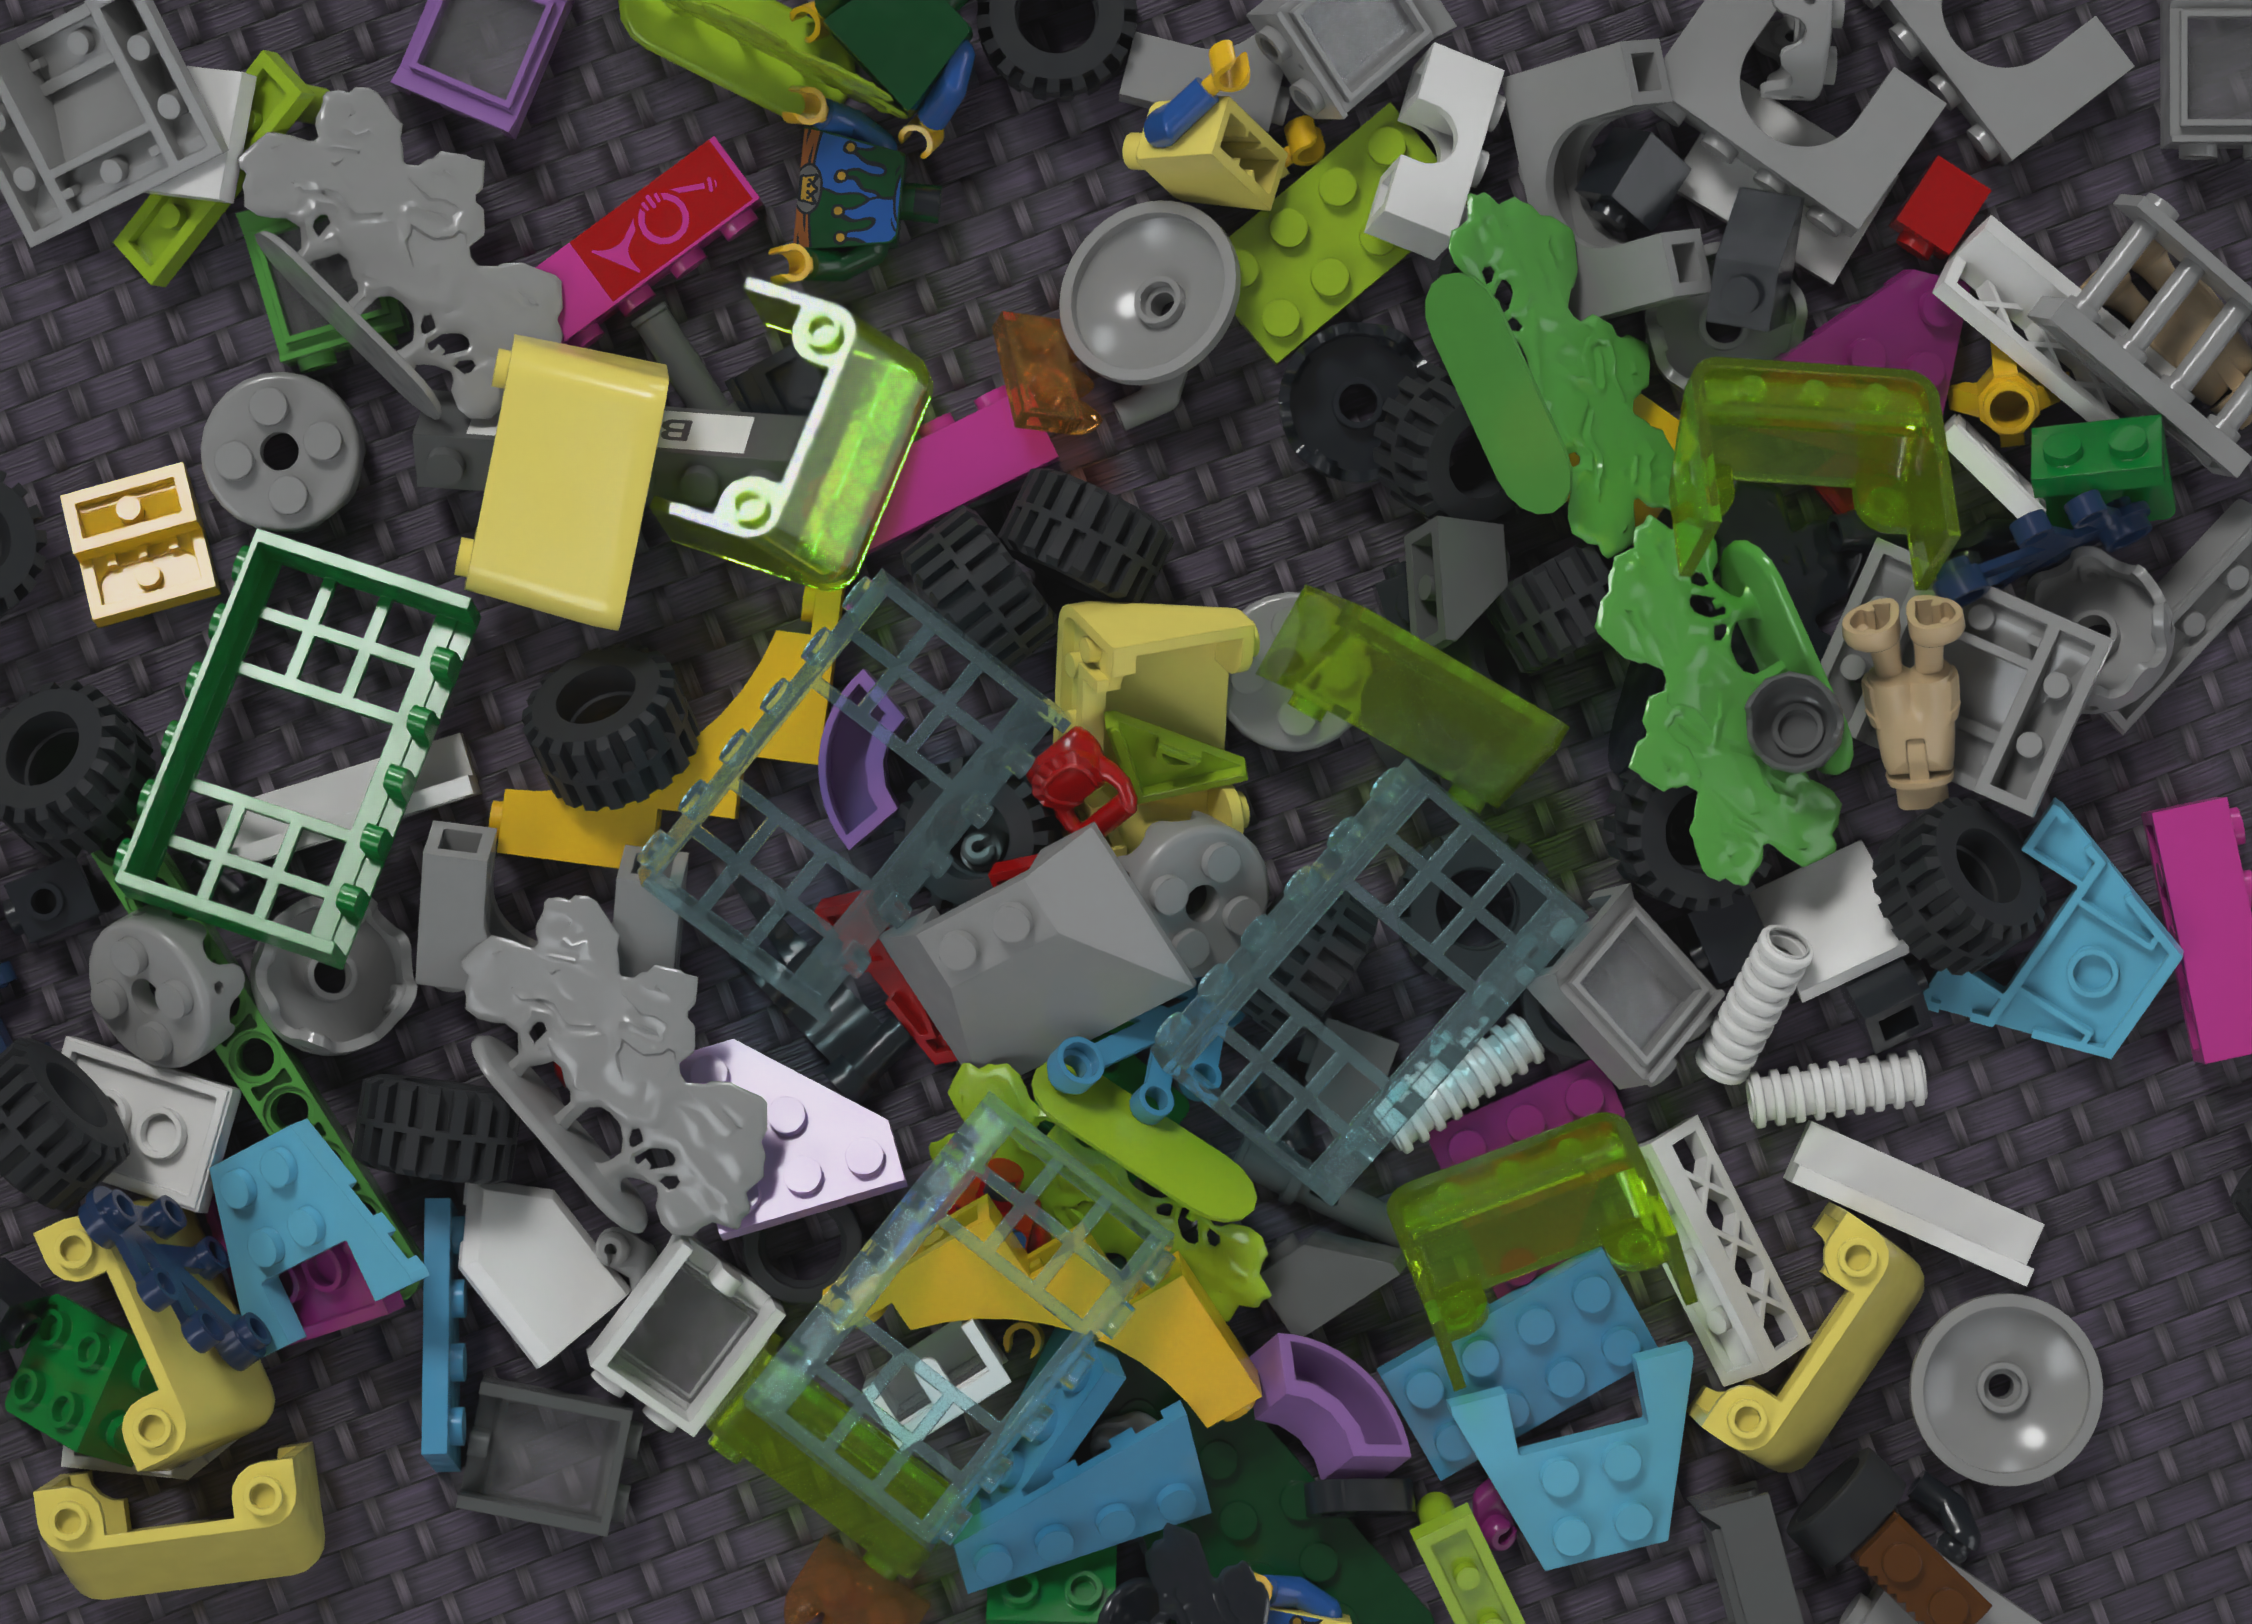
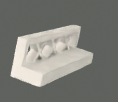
M1992 215L1951 252L1932 293L2087 422L2120 419L2111 411L2107 400L2128 418L2144 416L2027 317L2042 296L2065 299L2070 295L2077 297L2082 291L2078 286ZM1959 277L1976 291L1979 300L1957 283ZM2101 307L2098 311L2101 319L2096 325L2113 339L2116 335L2124 337L2129 329ZM2010 320L2024 330L2028 341L2014 331ZM2150 346L2146 349L2145 354L2148 356V359L2143 365L2159 378L2163 375L2171 376L2176 368ZM2059 361L2072 370L2076 381L2062 370Z
M457 733L432 742L403 818L482 794L463 733ZM380 758L255 796L254 798L351 830ZM232 805L216 809L222 830ZM247 811L230 853L258 863L277 857L289 824ZM303 830L295 852L334 839Z
M1698 1115L1687 1118L1654 1139L1625 1149L1609 1159L1723 1387L1767 1373L1812 1342ZM1683 1138L1695 1159L1693 1173L1683 1168L1672 1146ZM1708 1199L1717 1203L1724 1216L1722 1231L1713 1227L1706 1213ZM1736 1255L1746 1260L1752 1272L1751 1287L1743 1285L1735 1271ZM1765 1312L1774 1316L1785 1338V1341L1775 1348L1764 1329Z
M1808 1120L1783 1176L1784 1179L2027 1287L2034 1272V1269L2027 1266V1263L2045 1224Z

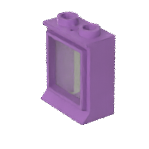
M427 0L400 67L390 83L400 92L407 95L413 93L441 105L443 109L463 118H473L499 129L504 136L516 140L575 0Z

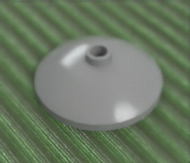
M1149 201L1130 206L1113 214L1084 239L1066 269L1060 291L1059 309L1062 329L1069 346L1076 356L1095 373L1121 384L1150 385L1167 381L1185 373L1201 362L1216 347L1234 317L1241 286L1240 266L1235 248L1224 230L1211 217L1201 210L1181 202ZM1174 301L1172 308L1161 316L1163 307L1169 302Z
M1995 1293L1976 1297L1961 1303L1947 1312L1931 1327L1923 1338L1913 1360L1909 1382V1398L1914 1421L1922 1438L1944 1464L1964 1477L1980 1483L1994 1486H2020L2052 1476L2072 1462L2089 1442L2100 1417L2103 1401V1379L2098 1357L2092 1344L2082 1329L2068 1315L2051 1304L2031 1296L2014 1293ZM1997 1374H2005L2010 1380L2008 1392L2000 1397L1992 1396L1989 1391L1991 1378Z

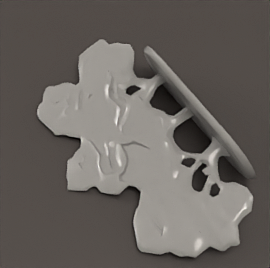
M355 87L350 92L341 90L326 92L323 95L321 109L316 116L315 127L318 137L314 141H308L288 134L267 132L238 158L239 167L246 173L242 185L244 207L258 216L287 218L300 227L301 249L298 252L277 235L268 231H261L255 234L257 244L279 273L404 398L426 416L437 420L442 415V409L435 393L414 370L416 365L423 364L451 371L453 377L451 392L457 408L470 419H491L501 409L503 395L502 388L491 386L498 349L511 350L514 334L561 343L563 333L557 319L563 308L562 281L554 274L522 262L502 263L498 266H477L471 258L470 246L483 237L485 233L484 209L476 202V195L483 189L485 161L472 159L463 154L440 151L434 158L427 159L419 166L406 164L404 162L403 145L401 142L403 124L396 118L378 92L368 87ZM320 215H327L330 224L317 236L313 228L314 221ZM340 253L348 260L352 277L358 284V293L350 301L346 302L310 266L314 260ZM391 296L401 301L412 314L414 323L413 341L400 350L396 351L360 316L378 297ZM431 315L435 328L424 334L421 324L424 316ZM449 333L464 335L468 338L470 344L466 350L443 355L445 350L439 344L433 350L428 348V343L442 334ZM472 360L476 366L469 373L464 374L455 367L459 361Z
M575 895L570 900L561 897L548 898L544 902L542 915L536 925L538 944L535 947H528L510 939L491 935L461 960V968L469 976L464 988L466 995L465 1009L477 1019L494 1023H505L518 1033V1053L505 1042L490 1035L475 1037L471 1047L480 1070L503 1099L609 1219L632 1233L644 1232L648 1223V1215L639 1193L628 1180L631 1177L641 1179L656 1186L658 1197L655 1206L661 1224L672 1235L693 1236L699 1229L712 1222L736 1230L741 1227L742 1219L750 1213V1204L746 1192L764 1177L766 1154L761 1141L767 1132V1102L762 1096L731 1082L689 1083L680 1074L679 1063L694 1053L695 1026L688 1019V1011L696 1002L698 977L685 974L678 969L656 964L649 971L642 972L634 978L621 976L617 951L620 934L614 929L597 901L589 896ZM537 1022H543L547 1031L534 1043L530 1035L531 1028ZM554 1061L561 1067L564 1082L570 1091L571 1101L566 1106L563 1105L531 1068L532 1066ZM589 1107H602L607 1110L621 1127L623 1137L621 1153L613 1159L609 1158L576 1120ZM639 1128L643 1142L632 1147L629 1138L632 1130ZM652 1148L668 1149L674 1154L675 1163L663 1168L650 1169L651 1164L646 1158L638 1164L635 1162V1157ZM665 1176H677L680 1183L676 1188L669 1190L660 1180Z

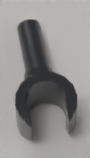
M196 858L191 865V869L204 877L210 862ZM222 872L217 887L230 897L231 902L238 910L253 915L266 882L253 876L241 886L234 878ZM277 895V898H276V900H275V903H274L273 907H274V906L279 902V900H280V898H279L278 895Z

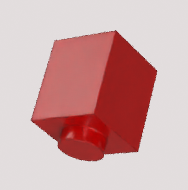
M1938 155L1928 163L1888 226L1900 233L1896 243L1907 252L1924 261H1928L1931 255L1942 260L1951 254L1992 190Z

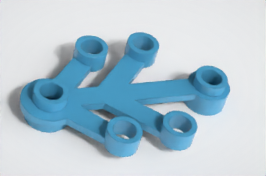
M1224 968L1209 976L1194 978L1197 982L1195 987L1176 997L1183 1000L1182 1002L1170 1008L1159 1005L1129 1020L1135 1023L1134 1025L1096 1043L1080 1036L1067 1038L1048 1058L1047 1074L1050 1083L1062 1093H1084L1101 1078L1105 1068L1151 1047L1144 1084L1132 1094L1130 1110L1141 1123L1147 1125L1157 1124L1174 1107L1171 1085L1181 1032L1199 1024L1194 1059L1180 1071L1178 1086L1181 1092L1190 1100L1199 1102L1208 1099L1222 1083V1074L1218 1066L1225 1030L1234 1028L1245 1017L1243 1012L1222 998L1223 983L1228 969ZM1211 996L1218 1000L1220 1006L1213 1001ZM1065 1064L1071 1066L1075 1070L1077 1076L1073 1075L1067 1069ZM1193 1072L1203 1076L1207 1087L1200 1085L1195 1080ZM1145 1095L1152 1097L1157 1102L1159 1110L1153 1109L1147 1104Z

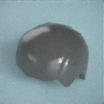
M1788 671L1766 678L1751 694L1745 704L1748 743L1754 753L1774 770L1801 774L1822 767L1842 743L1844 715L1837 696L1815 676Z

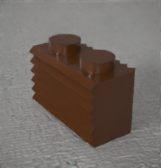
M1894 1510L1850 1554V1558L1918 1624H1976L1992 1607L1991 1603Z

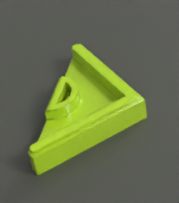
M1115 710L1104 712L1107 734L1119 767L1131 779L1138 797L1137 804L1248 780L1247 764L1242 756Z

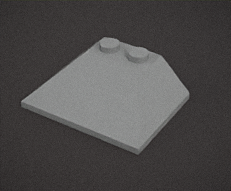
M85 0L84 4L10 42L0 45V190L30 248L229 151L153 0Z
M1878 537L1821 660V665L1842 707L1852 738L1876 749H1879L1876 730L1871 726L1866 715L1861 686L1864 674L1869 672L1874 666L1870 653L1854 650L1847 645L1842 637L1843 618L1857 606L1876 599L1893 598L1897 601L1900 612L1902 664L1908 668L1915 665L1914 645L1909 636L1906 605L1913 596H1936L1932 589V586L1936 583L1932 572L1941 565ZM1990 586V590L1984 596L1962 607L1966 626L1964 632L1954 642L1944 645L1943 659L1950 665H1954L1959 674L1961 701L1959 715L1955 720V757L1953 763L1955 772L1951 782L2034 818L2114 639Z
M1095 822L1041 849L1027 871L942 915L939 914L935 906H932L886 930L879 936L881 943L961 1065L962 1063H971L980 1069L987 1064L998 1065L1008 1063L1020 1076L1046 1063L1050 1054L1067 1038L1080 1036L1092 1040L1194 988L1197 983Z

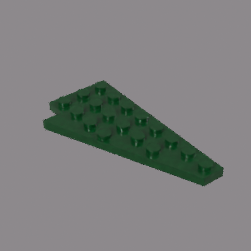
M1121 1255L1108 1258L1123 1282L1131 1278L1128 1263ZM1114 1348L1126 1380L1103 1411L1105 1419L1133 1411H1141L1159 1421L1163 1419L1160 1411L1178 1400H1181L1186 1411L1212 1513L1177 1524L1176 1526L1197 1534L1213 1577L1218 1578L1223 1568L1236 1565L1243 1560L1248 1563L1253 1572L1260 1575L1300 1576L1337 1599L1342 1613L1350 1616L1352 1624H1435L1428 1607L1350 1518L1306 1517L1304 1484L1317 1480L1266 1422L1255 1420L1253 1407L1236 1420L1229 1422L1221 1420L1206 1428L1189 1404L1166 1381L1139 1361ZM1164 1529L1143 1536L1147 1550L1152 1547L1154 1541L1163 1538Z

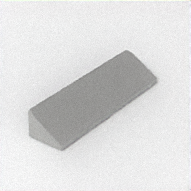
M2243 499L2236 500L2157 583L2173 614L2175 627L2173 652L2165 672L2152 689L2137 701L2116 711L2099 714L2121 735L2128 731L2252 599V504Z

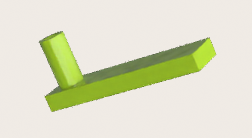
M262 50L245 72L256 76L257 80L243 153L267 132L286 134L295 122L315 125L316 116L323 103V95L330 91L327 88L305 84L278 53ZM241 168L235 198L243 189L242 185L246 177V173ZM150 194L113 243L150 285L166 287L227 210L230 203Z
M1431 1492L1423 1496L1416 1507V1514L1421 1525L1409 1531L1454 1624H1526L1468 1503L1455 1508L1451 1498L1445 1493Z

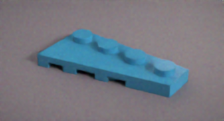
M425 1198L424 1265L430 1276L424 1278L421 1455L435 1472H461V1446H464L466 1442L465 1407H460V1382L466 1381L467 1351L466 1344L459 1343V1318H466L468 1292L466 1279H458V1254L460 1242L464 1238L465 1216H457V1208L451 1198Z
M1059 1327L1054 1328L986 1465L961 1510L957 1520L958 1524L1020 1489L1030 1494L1050 1482L1054 1477L1052 1471L1067 1464L1126 1380L1114 1347L1078 1332Z
M1181 1400L1162 1409L1160 1412L1163 1419L1136 1433L1133 1427L1109 1439L1111 1448L1087 1462L1078 1465L1074 1459L1052 1471L1054 1477L1049 1483L1030 1494L1020 1489L949 1529L948 1532L967 1593L970 1594L1162 1530L1167 1523L1177 1525L1212 1513L1188 1417Z

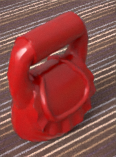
M1081 726L1073 727L1026 766L1025 774L1032 786L1033 796L1043 806L1052 808L1054 815L1063 828L1071 834L1095 822L1103 836L1106 837L1137 811L1138 797L1131 779L1115 762L1104 755L1097 739ZM1105 782H1108L1117 789L1118 794L1084 822L1079 820L1074 808L1083 804L1084 799L1096 789L1104 787Z

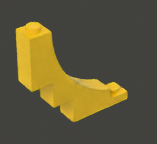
M819 571L817 584H805L801 621L812 623L811 635L776 630L762 661L744 688L721 715L696 737L699 743L696 754L688 757L690 764L683 773L674 775L671 778L673 783L663 790L658 789L649 794L650 798L639 803L633 801L627 803L624 808L610 810L609 807H603L599 811H585L583 805L577 808L568 806L563 798H557L552 790L505 789L503 801L493 800L488 827L497 828V853L619 869L625 845L658 848L662 810L738 819L747 756L818 765L820 742L830 711L847 576L845 574Z
M988 1193L822 1290L823 1316L836 1335L852 1326L855 1329H861L871 1325L886 1312L887 1306L891 1303L910 1330L945 1322L971 1320L973 1318V1320L1013 1319L1035 1322L1081 1333L1111 1345L1127 1354L1166 1381L1189 1404L1206 1428L1221 1420L1229 1422L1242 1417L1254 1406L1256 1400L1262 1397L1258 1370L1179 1250L1125 1282L1121 1280L1084 1222L1028 1254Z

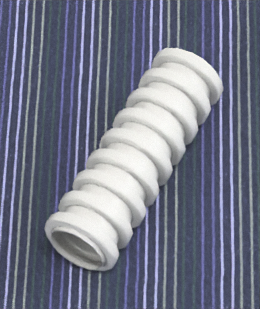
M1769 925L1761 930L1757 942L1750 951V957L1746 958L1741 969L1742 971L1738 973L1734 986L1730 988L1726 1000L1723 1001L1718 1015L1715 1016L1710 1026L1711 1029L1707 1031L1703 1043L1700 1044L1695 1054L1697 1065L1709 1078L1727 1085H1738L1746 1081L1751 1067L1754 1066L1758 1058V1054L1762 1052L1765 1046L1766 1039L1770 1037L1774 1025L1780 1019L1782 1010L1786 1008L1790 996L1793 995L1797 987L1798 981L1803 977L1806 970L1805 967L1809 966L1813 958L1812 946L1799 932L1781 925Z
M1510 1014L1506 1017L1507 1025L1502 1028L1499 1025H1494L1489 1029L1491 1036L1486 1039L1482 1036L1476 1037L1473 1040L1475 1047L1470 1050L1466 1047L1457 1050L1458 1058L1452 1062L1449 1058L1441 1061L1442 1069L1436 1073L1430 1069L1425 1072L1424 1082L1419 1084L1417 1081H1412L1408 1084L1409 1092L1405 1095L1396 1092L1391 1096L1393 1103L1388 1106L1383 1103L1377 1105L1375 1117L1389 1140L1399 1151L1409 1154L1414 1150L1412 1143L1418 1139L1425 1143L1430 1139L1429 1132L1435 1128L1441 1132L1447 1128L1445 1122L1450 1117L1454 1120L1463 1117V1108L1466 1106L1470 1109L1479 1106V1097L1485 1095L1487 1098L1492 1097L1496 1094L1495 1086L1498 1084L1505 1087L1512 1083L1511 1075L1516 1072L1519 1075H1524L1528 1072L1527 1064L1532 1061L1540 1064L1545 1060L1542 1044L1535 1038L1527 1022L1521 1016Z
M1915 1049L1908 1050L1906 1057L1899 1058L1896 1052H1892L1886 1055V1060L1879 1061L1876 1055H1870L1867 1057L1866 1063H1859L1857 1058H1849L1847 1065L1839 1066L1838 1062L1834 1060L1829 1061L1827 1068L1819 1069L1818 1064L1813 1063L1808 1065L1807 1071L1800 1072L1797 1066H1791L1788 1068L1787 1074H1780L1778 1069H1770L1766 1077H1760L1759 1073L1755 1071L1750 1072L1748 1079H1746L1749 1114L1751 1122L1755 1123L1757 1129L1765 1128L1767 1121L1773 1120L1777 1126H1783L1786 1124L1787 1118H1794L1796 1123H1804L1806 1116L1814 1115L1817 1121L1824 1120L1826 1113L1833 1112L1836 1118L1845 1116L1846 1110L1852 1109L1856 1115H1862L1865 1113L1866 1107H1873L1875 1112H1883L1887 1104H1893L1894 1108L1898 1110L1903 1109L1905 1102L1912 1101L1915 1107H1919L1925 1104V1099H1927L1928 1095L1924 1063L1921 1055H1918Z

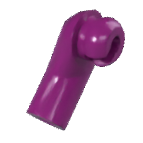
M1488 1477L1473 1493L1472 1513L1489 1548L1492 1551L1501 1552L1514 1544L1517 1538V1529L1513 1526L1512 1515Z

